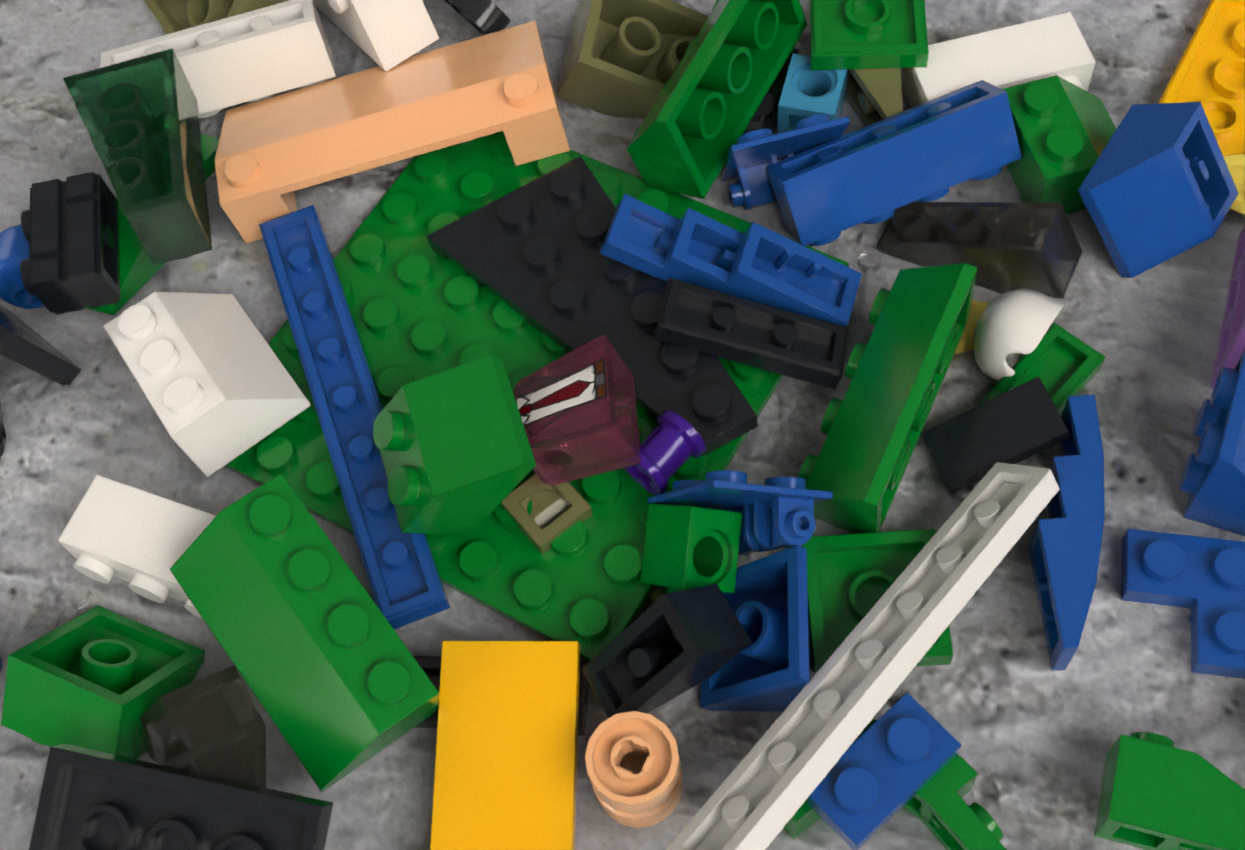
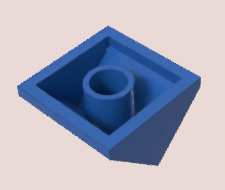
M799 545L737 567L735 592L722 593L752 643L709 679L701 683L700 708L710 711L783 712L809 683L807 549Z

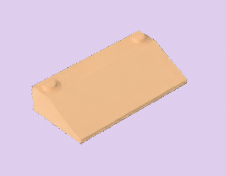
M536 21L411 56L387 72L380 66L226 110L215 155L220 206L247 244L263 239L259 224L297 211L294 192L296 190L503 131L516 166L570 151Z

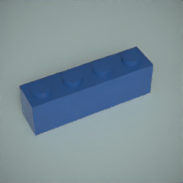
M980 80L766 166V170L785 230L803 246H820L836 240L841 235V231L860 223L875 224L885 221L895 214V209L912 202L937 200L949 192V187L969 179L984 180L994 177L1003 170L1002 166L1019 160L1022 156L1007 91L984 80Z

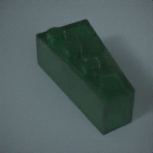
M173 48L63 78L75 102L78 113L89 132L94 148L105 167L107 176L124 213L154 266L212 250L198 103Z

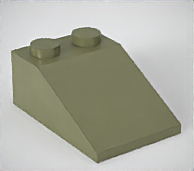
M581 0L575 10L556 96L605 115L645 119L657 101L663 86L668 83L685 56L689 44L695 40L709 16L671 0Z

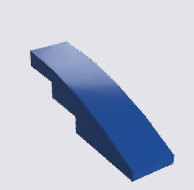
M624 194L616 207L599 254L664 281L672 278L843 327L849 323L862 273L755 222H752L748 229L741 233L690 208L686 210L681 219L675 218L627 194Z
M1095 394L1068 396L1061 418L1069 432L1070 438L1060 443L1063 456L1054 457L1049 468L1060 490L1047 504L1049 519L1038 520L1028 545L1052 671L1066 670L1079 646L1097 580L1105 512L1104 453Z

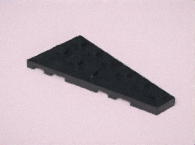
M581 156L427 236L432 250L444 259L450 258L466 271L467 276L476 280L479 286L482 288L486 286L505 300L508 306L524 317L527 323L542 334H546L564 348L574 359L579 357L590 365L605 358L606 383L615 390L621 389L645 408L646 414L656 422V419L664 410H671L683 417L700 434L706 445V451L702 456L715 451L758 427L756 413L717 356L699 352L698 348L681 347L653 339L667 283L662 279L599 254L616 208Z

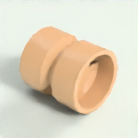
M637 711L615 714L599 724L589 738L585 761L587 774L593 786L596 799L605 814L621 825L634 828L653 826L670 816L680 801L683 778L677 742L667 725L651 714Z

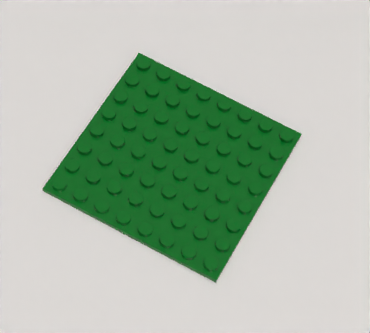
M501 131L415 156L339 252L334 262L383 408L386 407L402 385L489 354L501 355L517 403L518 396L564 377L531 381L530 387L524 384L517 389L521 384L527 383L529 385L531 379L572 374L588 366V364L579 357L574 359L564 348L546 334H542L527 323L524 317L508 306V303L486 286L482 288L477 284L476 280L467 276L466 271L450 258L446 260L432 250L427 239L428 235L579 156L584 160L615 208L624 194H627L678 219H681L686 210L690 208L741 233H744L752 223L676 192L646 186L644 180L573 150L516 166L504 132ZM805 246L811 250H814L830 259H833L849 267V263L846 261L833 257L829 254H826L809 246ZM287 319L268 345L311 406L226 464L225 467L260 486L282 473L309 512L355 536L289 320ZM718 357L758 418L784 375ZM607 383V397L572 408L564 413L565 411L524 427L526 434L529 430H531L532 434L540 430L533 436L530 433L527 436L536 466L512 490L514 491L548 463L551 462L554 465V442L551 434L548 432L550 430L554 434L557 445L555 468L591 506L593 515L584 522L579 519L550 542L551 548L544 554L523 534L514 519L501 506V503L470 536L426 534L443 584L549 641H578L580 644V657L588 662L632 624L655 586L640 583L649 505L648 497L654 495L646 491L628 474L620 462V454L627 447L635 449L658 426V423L646 414L645 408L621 389L615 390ZM602 404H603V406H604V423H605L606 442H607V448H608V458H607V454H606L605 443H604V436H603V427H602ZM749 432L709 454L701 455L698 459L690 457L667 481L668 490L665 493L673 491V482L706 481L707 472L725 471ZM530 499V501H529V503H528V507H527V512H528L529 515L531 514V511H532V500H531V499Z

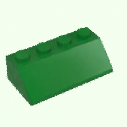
M799 0L716 1L708 19L695 40L689 44L685 56L668 83L663 86L657 101L642 125L635 131L632 141L627 147V151L646 186L701 199L705 198L723 168L731 146L737 144V139L742 136L807 26Z
M959 263L900 269L891 290L885 288L879 290L868 320L870 324L875 325L867 345L861 342L856 343L847 363L845 378L851 379V383L844 399L841 400L833 397L824 415L820 433L827 435L819 456L808 454L798 475L799 478L806 480V489L833 492V499L814 503L815 519L853 534L877 533L881 531L968 323L978 267Z
M282 473L222 509L170 568L178 584L321 793L437 712L438 690Z

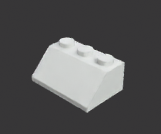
M153 292L137 304L128 307L119 316L104 325L105 330L171 438L207 477L311 406L233 294Z

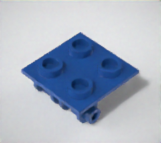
M820 114L797 122L794 125L795 130L773 135L771 129H759L740 136L737 139L738 144L731 146L721 174L722 181L735 178L736 183L727 186L732 207L743 206L746 211L773 203L774 198L766 166L841 137L850 123L849 117L830 121L828 114Z
M711 471L706 473V481L680 480L673 482V491L648 497V504L692 506L742 513L738 555L743 556L750 553L777 550L795 545L800 546L807 543L816 527L814 503L833 499V492L806 489V480L799 477H771L765 479V485L747 483V473Z

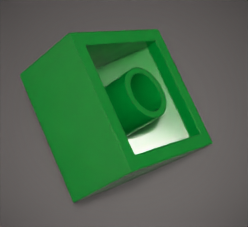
M1058 75L1002 89L1007 91L1022 156L1021 159L1006 164L1033 223L1087 209L1078 189L1116 131V127L1102 100Z
M489 354L402 385L373 422L374 443L380 449L388 480V496L391 503L395 506L401 533L470 536L536 466L501 355Z
M97 605L8 655L1 725L31 738L38 744L48 747L69 744L138 759L156 746L204 662L205 651Z

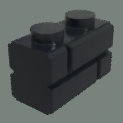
M90 172L66 177L64 182L54 179L32 184V188H30V209L24 210L21 213L22 230L26 240L29 242V259L22 260L20 265L21 278L27 292L30 295H36L50 312L57 315L83 310L86 305L94 308L118 303L120 299L118 200L100 175Z

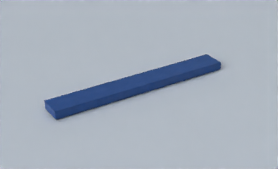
M314 205L259 224L376 605L394 630L450 608L426 534L401 533L395 506L391 503L388 496V480L380 449L376 447L373 439V422L384 408L319 215Z

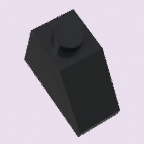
M716 583L663 594L581 670L608 718L618 713L630 711L648 713L709 679L752 641Z

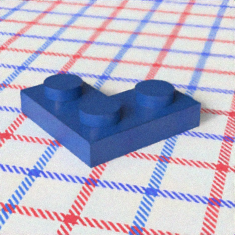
M1127 529L1122 538L1121 600L1190 608L1191 672L1245 679V542Z

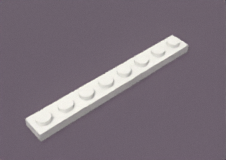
M996 462L666 850H766L1060 490L1051 469Z

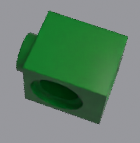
M649 503L640 583L666 586L667 593L717 583L721 592L734 593L742 513L692 506Z

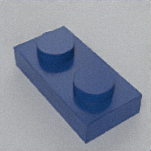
M906 693L846 750L839 761L806 799V802L852 850H858L959 752L961 744L914 698Z

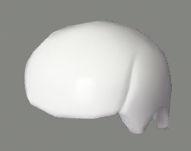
M1025 288L1008 291L992 300L979 318L974 332L975 359L983 374L998 381L1003 377H1012L1015 374L1012 367L1018 362L1022 354L1027 355L1034 351L1053 321L1061 314L1064 303L1035 290Z

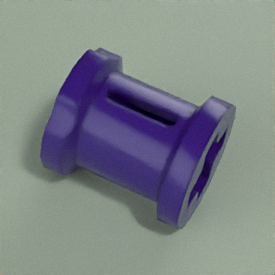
M664 410L656 419L658 426L635 449L627 447L620 454V462L628 474L654 496L663 494L668 490L667 481L690 457L698 459L706 451V445L695 428L683 417L671 410Z

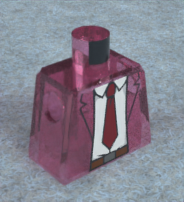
M605 334L526 376L514 387V397L536 462L533 471L543 483L553 486L641 463L634 375Z

